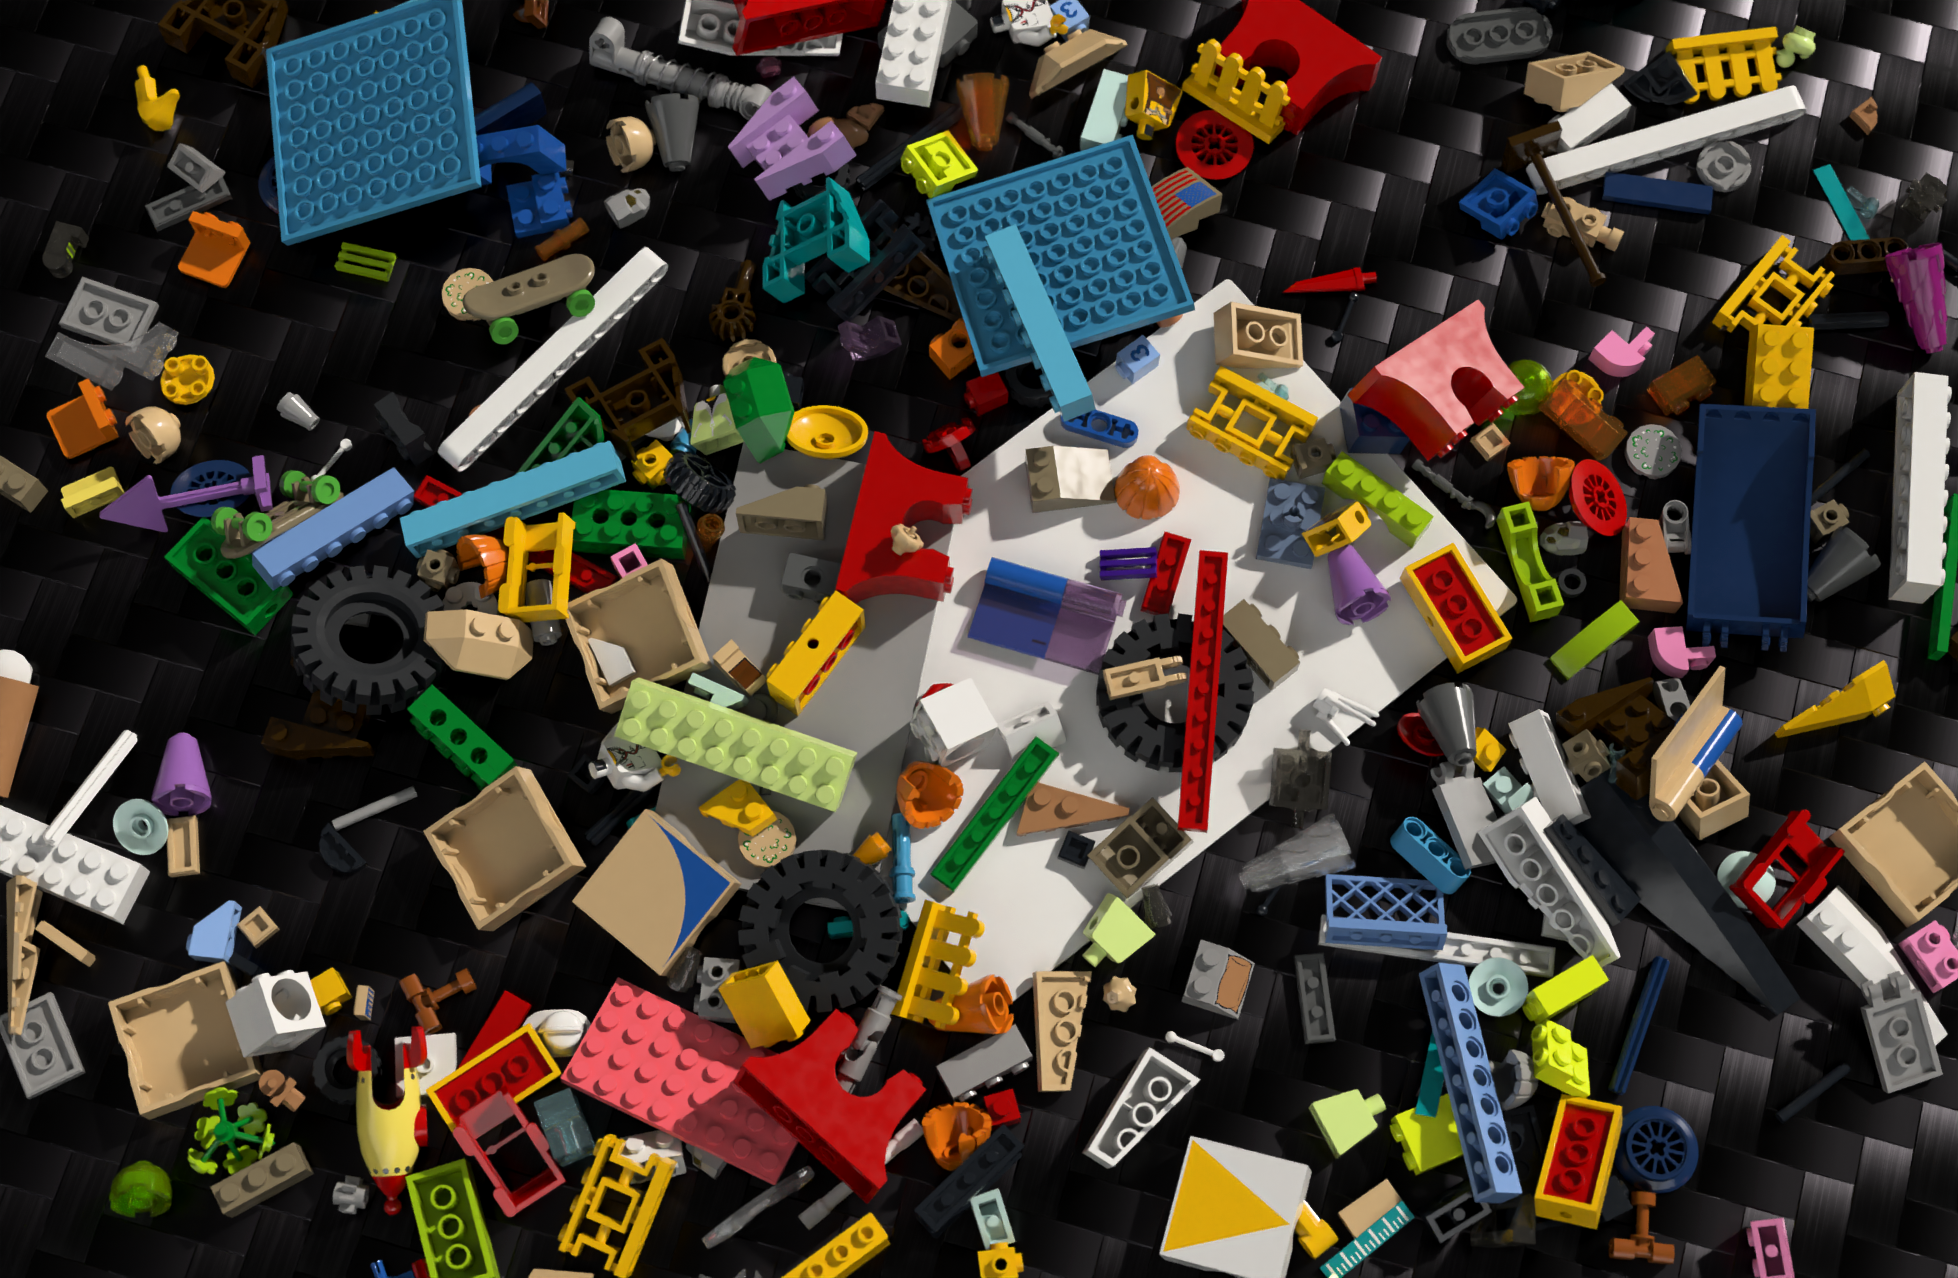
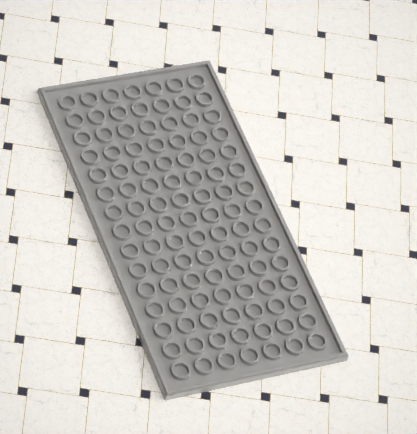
M743 442L733 484L736 488V496L733 499V503L727 509L698 630L712 664V668L698 675L745 695L749 700L747 706L735 711L761 720L766 716L765 705L761 701L754 699L753 695L748 697L739 687L737 688L715 666L712 656L732 639L740 651L761 671L766 680L768 679L766 677L768 671L775 663L780 664L785 657L784 651L793 640L796 642L803 634L801 629L809 618L814 619L819 613V604L815 603L814 600L803 598L802 600L791 599L782 591L781 582L789 552L842 564L866 464L840 459H818L787 449L760 464L756 461L746 443ZM813 484L821 489H825L828 512L824 541L740 533L736 508L796 486L804 487V485ZM924 520L913 525L917 528L915 533L920 536L921 541L924 543L923 549H934L948 555L954 524H942L933 520ZM811 577L806 581V584L815 586L820 582V579ZM886 594L860 601L856 605L864 609L866 628L799 716H796L776 702L778 705V716L773 724L858 752L840 807L836 812L772 790L771 795H760L761 786L750 783L772 811L781 813L793 825L797 841L793 854L823 849L837 850L840 853L853 855L869 834L872 836L876 832L887 842L897 795V781L903 767L911 729L910 723L917 701L937 600L905 594ZM689 679L686 680L684 693L710 702L712 696L707 700L694 694V688L688 684ZM767 682L755 693L760 692L770 695ZM677 758L676 763L681 767L680 774L674 777L668 774L665 775L666 778L661 784L655 813L685 836L687 841L698 852L714 860L742 883L738 890L749 892L753 883H757L761 879V874L767 869L755 867L745 860L739 850V828L726 826L720 820L711 816L706 818L698 809L699 806L738 779ZM883 859L871 865L879 873ZM813 898L804 902L846 911L841 904L828 898Z

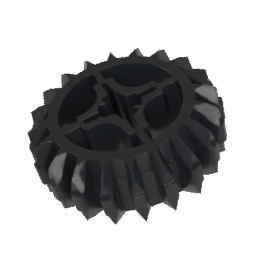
M679 451L666 464L663 473L666 483L670 485L671 490L675 491L679 497L691 503L695 508L698 507L703 512L708 511L711 514H721L733 503V499L736 496L734 483L729 479L728 475L722 472V469L714 466V463L708 462L697 454Z

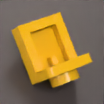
M1475 727L1477 754L1473 761L1484 771L1491 772L1506 749L1485 728Z

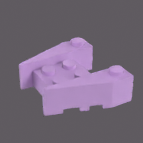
M792 77L767 98L728 146L742 168L755 159L764 170L754 180L768 200L787 193L786 189L796 184L802 183L804 186L813 182L812 177L821 173L829 175L856 156L845 136L832 121L810 137L799 127V125L817 113L818 109L795 77Z

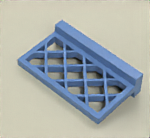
M1326 874L1325 943L1443 950L1447 937L1443 892L1436 888L1429 880ZM1332 884L1344 885L1350 891L1340 897L1332 890ZM1365 886H1371L1379 893L1370 899L1361 889ZM1393 888H1401L1408 895L1399 901L1390 891ZM1422 890H1435L1436 897L1428 902L1418 893ZM1353 895H1356L1365 903L1357 910L1346 902ZM1383 896L1394 905L1386 912L1376 904ZM1412 898L1423 907L1416 914L1405 906ZM1341 906L1350 916L1347 918L1333 917V911ZM1368 908H1371L1380 917L1376 920L1366 919L1361 914ZM1400 910L1409 919L1406 922L1395 921L1391 915ZM1429 912L1437 919V924L1425 923L1420 917Z

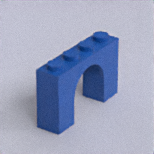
M539 125L476 136L481 185L492 184L491 164L521 163L531 167L541 175L567 171L565 144Z

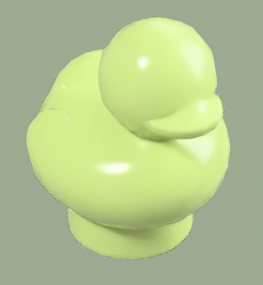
M1796 26L1793 32L1783 37L1782 43L1785 49L1776 51L1777 64L1783 68L1791 66L1795 60L1794 53L1799 54L1801 59L1808 58L1815 51L1813 39L1816 34Z

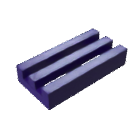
M1156 547L1100 550L1099 576L1101 581L1157 578ZM1151 565V568L1107 571V568L1110 567L1126 568Z

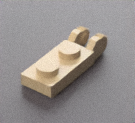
M1173 656L1164 659L1158 657L1103 670L1109 700L1158 690L1187 681L1186 673H1176L1164 676L1163 669L1175 668L1183 663L1182 657Z

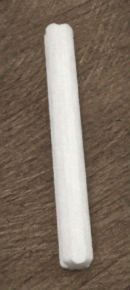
M124 730L43 833L44 842L51 846L58 845L136 744L138 739L135 733L129 730Z

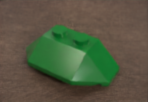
M752 357L733 367L723 384L736 429L756 461L761 464L784 452L786 445L784 442L791 427L794 408L781 365Z
M577 397L517 473L540 467V465L546 462L559 460L570 453L586 450L597 443H605L600 415L580 397Z

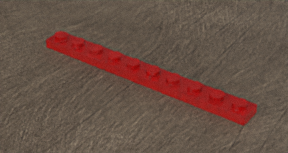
M1200 550L1198 557L1177 830L1207 833L1228 563L1227 552Z

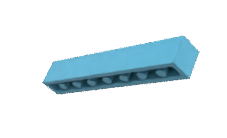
M1016 224L985 236L988 247L984 248V253L988 263H994L996 266L993 269V273L998 285L1003 283L1005 286L1002 293L1007 306L1012 304L1015 309L1011 311L1016 326L1022 325L1024 329L1020 334L1025 347H1031L1033 353L1030 354L1036 370L1039 368L1042 370L1043 374L1039 375L1043 388L1045 391L1050 390L1053 395L1049 397L1054 413L1060 412L1065 422L1095 410L1096 407L1091 390Z
M610 441L597 443L591 448L570 453L559 460L543 463L540 467L516 473L510 478L492 482L488 486L475 491H467L461 496L447 501H440L426 509L413 511L409 515L400 518L405 545L416 558L425 556L427 549L436 552L438 549L442 550L457 544L462 536L482 535L504 527L505 520L508 517H518L520 520L624 483L626 479L619 453Z

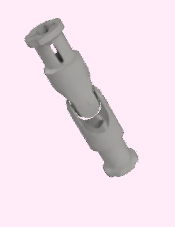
M880 984L877 988L879 992L872 1006L867 1008L858 1026V1031L837 1068L839 1073L836 1078L841 1087L850 1094L857 1081L862 1080L877 1046L891 1021L890 1015L897 1001H901L903 997ZM860 1049L864 1053L858 1058V1050Z

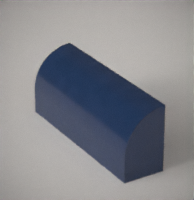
M531 82L475 115L476 136L523 128L546 115L547 111L539 89Z

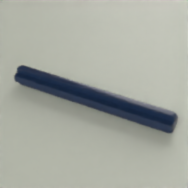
M1656 956L1650 966L1608 1087L1615 1094L1623 1095L1626 1092L1670 965V961L1666 958Z

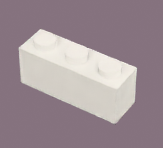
M1612 83L1581 106L1569 108L1566 114L1563 116L1557 115L1549 122L1559 121L1562 127L1557 147L1558 154L1588 145L1626 118L1631 104Z

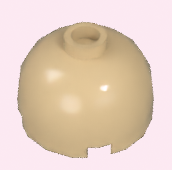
M622 117L610 120L606 129L611 128V136L606 137V142L614 164L617 166L621 163L623 169L620 171L622 172L637 170L645 166L652 157L656 143L653 131L649 130L647 125L638 118Z
M152 406L145 407L127 416L126 426L131 423L133 429L129 433L130 438L147 459L152 455L156 459L153 463L158 464L176 452L181 441L179 429L181 424L173 413L169 414L166 410Z

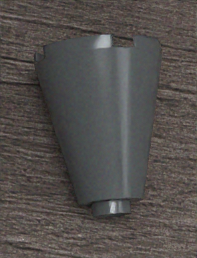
M678 93L651 97V103L647 100L645 101V108L663 165L669 167L670 171H683L685 166L690 165L699 110L698 97L688 94V99H681Z
M1839 526L1809 567L1808 601L1812 602L1815 600L1821 602L1880 567L1881 563L1877 555L1874 554L1870 557L1866 550L1869 548L1868 544L1849 528L1845 527L1842 529V526Z
M1445 683L1423 693L1424 699L1421 702L1418 700L1416 703L1417 710L1448 761L1457 766H1464L1471 763L1477 754L1474 695L1472 689L1467 684L1462 683V688L1455 687L1454 683Z

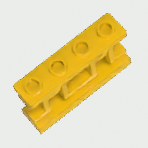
M1782 235L1719 310L1712 323L1720 329L1723 325L1727 326V330L1730 333L1738 324L1750 331V327L1756 324H1763L1766 320H1769L1774 325H1781L1786 319L1788 321L1786 326L1800 327L1802 325L1799 321L1803 315L1808 318L1818 304L1814 301L1818 296L1824 298L1834 286L1830 281L1835 274L1831 271L1829 274H1826L1824 272L1825 269L1820 267L1814 275H1811L1793 262L1792 259L1798 252V249L1795 247L1791 249L1788 246L1791 241ZM1781 256L1784 257L1779 268L1789 274V276L1783 279L1773 272L1767 280L1763 278ZM1816 281L1820 283L1803 305L1799 304L1805 294L1794 287L1796 283L1800 282L1808 289H1811ZM1770 286L1792 301L1782 314L1760 299ZM1749 294L1753 295L1747 305L1757 312L1756 316L1753 318L1741 310L1734 318L1732 316Z
M1220 365L1208 388V392L1218 397L1208 414L1195 408L1193 414L1188 419L1186 429L1189 430L1193 437L1199 440L1205 439L1213 443L1219 451L1224 453L1230 452L1237 456L1243 464L1258 467L1269 478L1284 480L1294 461L1284 455V451L1293 437L1306 443L1308 437L1311 436L1315 429L1318 417ZM1228 393L1242 400L1236 411L1223 405ZM1244 411L1267 423L1257 440L1234 428ZM1216 414L1229 420L1224 432L1210 425ZM1277 420L1291 426L1285 437L1272 431ZM1265 440L1279 447L1273 458L1259 451Z
M609 1134L604 1139L600 1138L595 1145L593 1155L596 1158L593 1166L586 1169L581 1183L584 1184L580 1196L576 1195L570 1207V1212L573 1213L569 1224L565 1223L558 1237V1240L561 1241L559 1250L562 1252L568 1251L571 1255L578 1256L581 1254L584 1244H587L610 1254L604 1267L605 1270L613 1271L614 1275L620 1278H627L632 1275L677 1161L668 1157L662 1158L658 1154L653 1153L650 1154L645 1166L622 1156L621 1153L626 1141L616 1138L613 1134ZM614 1148L609 1161L623 1166V1171L619 1180L604 1176L601 1178L598 1186V1181L611 1149ZM656 1166V1171L643 1203L640 1204L644 1192L630 1186L634 1173L637 1172L648 1177L652 1175ZM608 1187L633 1197L623 1222L598 1212ZM590 1205L586 1218L601 1224L596 1237L582 1232L578 1235L576 1242H574L587 1208ZM631 1224H634L619 1261H617L621 1248L607 1243L610 1232L614 1229L625 1234L629 1232Z
M868 1213L782 1278H846L890 1245L887 1239L888 1235L873 1214Z

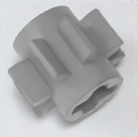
M346 1175L345 1182L338 1181L336 1183L333 1193V1204L340 1205L339 1211H342V1213L356 1215L357 1208L364 1209L366 1207L369 1197V1186L362 1185L363 1179L361 1177Z

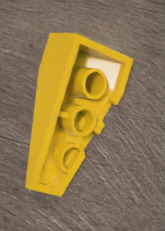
M1884 660L1854 678L1852 682L1842 688L1843 691H1834L1823 699L1819 706H1811L1781 726L1775 732L1777 738L1861 720L1872 713L1877 717L1890 708L1888 703L1896 696L1886 662Z

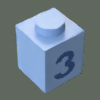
M1059 0L1050 5L1053 16L1061 14L1066 18V21L1061 23L1068 27V32L1061 35L1066 42L1068 41L1066 36L1080 29L1082 33L1089 30L1090 16L1078 0Z
M1142 335L1117 353L1115 367L1122 378H1128L1134 384L1158 367L1160 354L1146 337Z

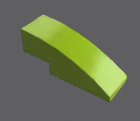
M1620 600L1550 657V660L1562 675L1569 680L1632 631L1640 621Z

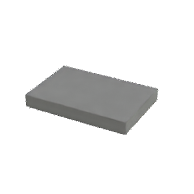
M82 277L59 325L61 328L137 353L159 305L157 302Z
M49 992L28 1003L21 1035L8 1034V1012L0 1016V1033L26 1098L32 1099L86 1073L53 993Z

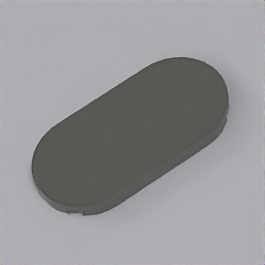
M1531 7L1466 13L1457 17L1450 25L1446 35V44L1450 53L1456 59L1468 64L1531 58L1541 54L1548 47L1552 36V26L1544 14L1537 13V10Z

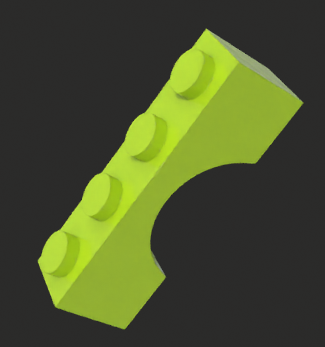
M1342 451L1325 472L1322 481L1324 486L1344 500L1353 499L1372 509L1385 522L1389 532L1409 547L1413 548L1429 528L1434 517L1345 452Z
M1528 501L1504 507L1501 509L1496 521L1530 622L1557 616L1564 603L1556 579L1547 573L1542 562L1537 540L1538 526L1530 503Z

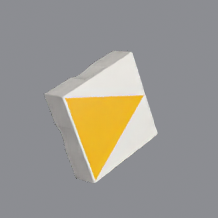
M1190 1136L1159 1254L1167 1261L1205 1271L1224 1272L1236 1278H1285L1293 1249L1294 1229L1302 1213L1312 1173L1309 1166Z

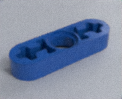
M1093 410L1078 416L1074 422H1064L1060 414V423L1067 431L1122 448L1132 447L1137 442L1138 427L1131 420ZM1085 416H1089L1087 419V426L1083 427V421H1085ZM1095 420H1103L1107 424V428L1102 432H1097L1093 430L1091 424ZM1112 424L1115 425L1113 436L1109 435L1111 432ZM1129 429L1130 435L1126 439L1121 438V432Z

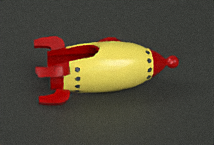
M423 1026L411 1027V1043H403L404 1094L399 1101L392 1104H382L373 1095L371 1045L362 1046L361 1030L349 1031L347 1041V1064L352 1070L358 1071L356 1117L361 1154L376 1185L387 1196L388 1200L384 1203V1211L389 1215H396L401 1211L402 1203L398 1199V1195L407 1184L405 1177L412 1174L420 1147L428 1146L426 1104L421 1102L420 1083L417 1067L423 1065L427 1059V1045Z

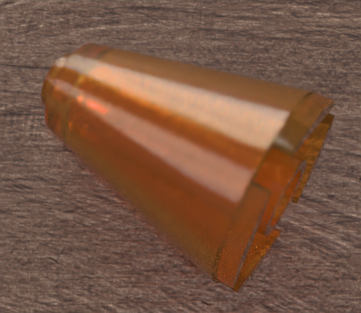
M994 73L965 75L963 82L959 78L956 80V89L971 145L976 146L979 151L992 150L993 146L997 145L999 141L1009 90V78L1001 75V80L994 79Z

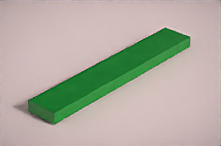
M1955 493L1948 499L1944 507V516L1947 517V527L1943 533V543H1946V554L1942 560V569L1945 570V581L1943 586H1940L1935 591L1928 659L1936 661L1948 652L1958 563V494Z
M1035 736L930 875L954 893L1057 759L1059 753Z

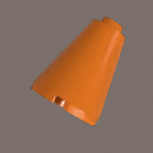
M995 974L968 984L966 993L962 996L954 995L952 1007L957 1008L959 1011L958 1021L954 1025L946 1024L945 1029L935 1028L942 1031L970 1033H1007L1011 1029L1014 1014H1009L1008 1005L1013 1004V1000L1004 979L1000 976L994 977ZM943 997L935 1000L934 1002L941 1003ZM929 1019L930 1023L935 1026L936 1021Z

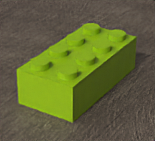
M464 1158L406 1176L430 1278H500L471 1163Z

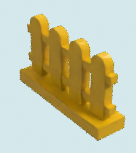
M1768 27L1672 39L1666 46L1665 51L1666 53L1668 51L1672 53L1698 95L1684 102L1687 104L1695 103L1700 96L1699 91L1707 90L1709 98L1713 101L1721 100L1726 93L1725 88L1733 87L1735 95L1739 98L1746 97L1752 90L1751 85L1759 84L1760 91L1763 94L1776 90L1777 82L1782 80L1781 73L1775 72L1773 56L1777 54L1776 47L1771 48V44L1778 37L1777 28ZM1754 58L1757 76L1750 77L1747 59ZM1729 61L1731 79L1724 80L1721 62ZM1703 64L1706 82L1698 83L1695 65Z
M1210 39L1205 44L1201 43L1197 50L1201 53L1199 62L1192 66L1191 72L1193 74L1184 81L1182 90L1267 144H1270L1283 131L1285 126L1284 118L1280 116L1283 105L1286 106L1291 99L1287 96V85L1282 81H1276L1272 85L1264 82L1265 72L1260 67H1254L1249 72L1243 69V59L1237 53H1232L1227 58L1220 54L1221 45L1215 39ZM1217 64L1223 67L1220 78L1214 75ZM1238 78L1245 81L1242 92L1236 88ZM1261 91L1267 94L1264 105L1257 102Z
M929 900L924 901L897 992L903 997L901 1001H897L891 1014L923 1023L924 1018L935 1020L934 1027L945 1029L946 1024L954 1025L958 1021L959 1011L957 1008L952 1007L954 995L962 996L968 989L967 981L960 978L963 966L971 967L976 961L975 951L968 949L971 937L980 938L985 931L984 923L977 920L978 914L968 911L967 917L955 914L956 908ZM949 932L961 934L958 945L946 943ZM941 960L953 963L950 974L938 971ZM932 989L944 992L941 1003L929 1000Z

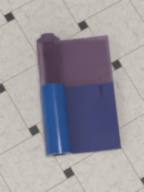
M992 557L968 638L1099 675L1117 616L1123 617L1127 601L1122 600L1123 594Z

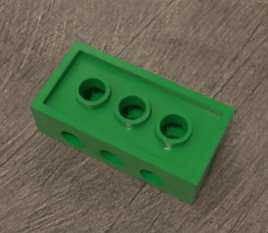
M602 490L575 500L572 512V520L576 522L575 529H573V552L614 555L636 543L643 557L685 560L687 535L675 507L677 502L685 499L674 494ZM686 502L687 507H688L689 512H690V510H691L690 503H689V502ZM601 520H607L605 523L598 524ZM629 522H635L633 525L626 526ZM656 524H663L659 528H654Z
M202 517L164 558L173 569L255 636L294 594L288 585L272 590L252 566V555L250 553L236 559L224 557L220 548L226 536L216 533L212 528L211 521L206 517Z
M433 685L407 708L412 716L409 721L416 727L415 730L426 740L431 737L430 741L446 759L452 756L450 759L456 764L455 767L467 778L472 775L471 779L476 783L480 791L517 766L513 758Z

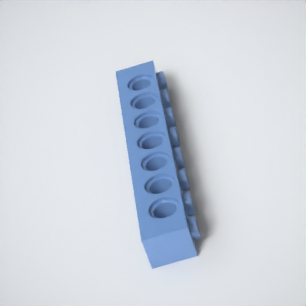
M1438 962L1419 973L1474 1199L1475 1202L1503 1203L1522 1194L1465 967L1464 965Z

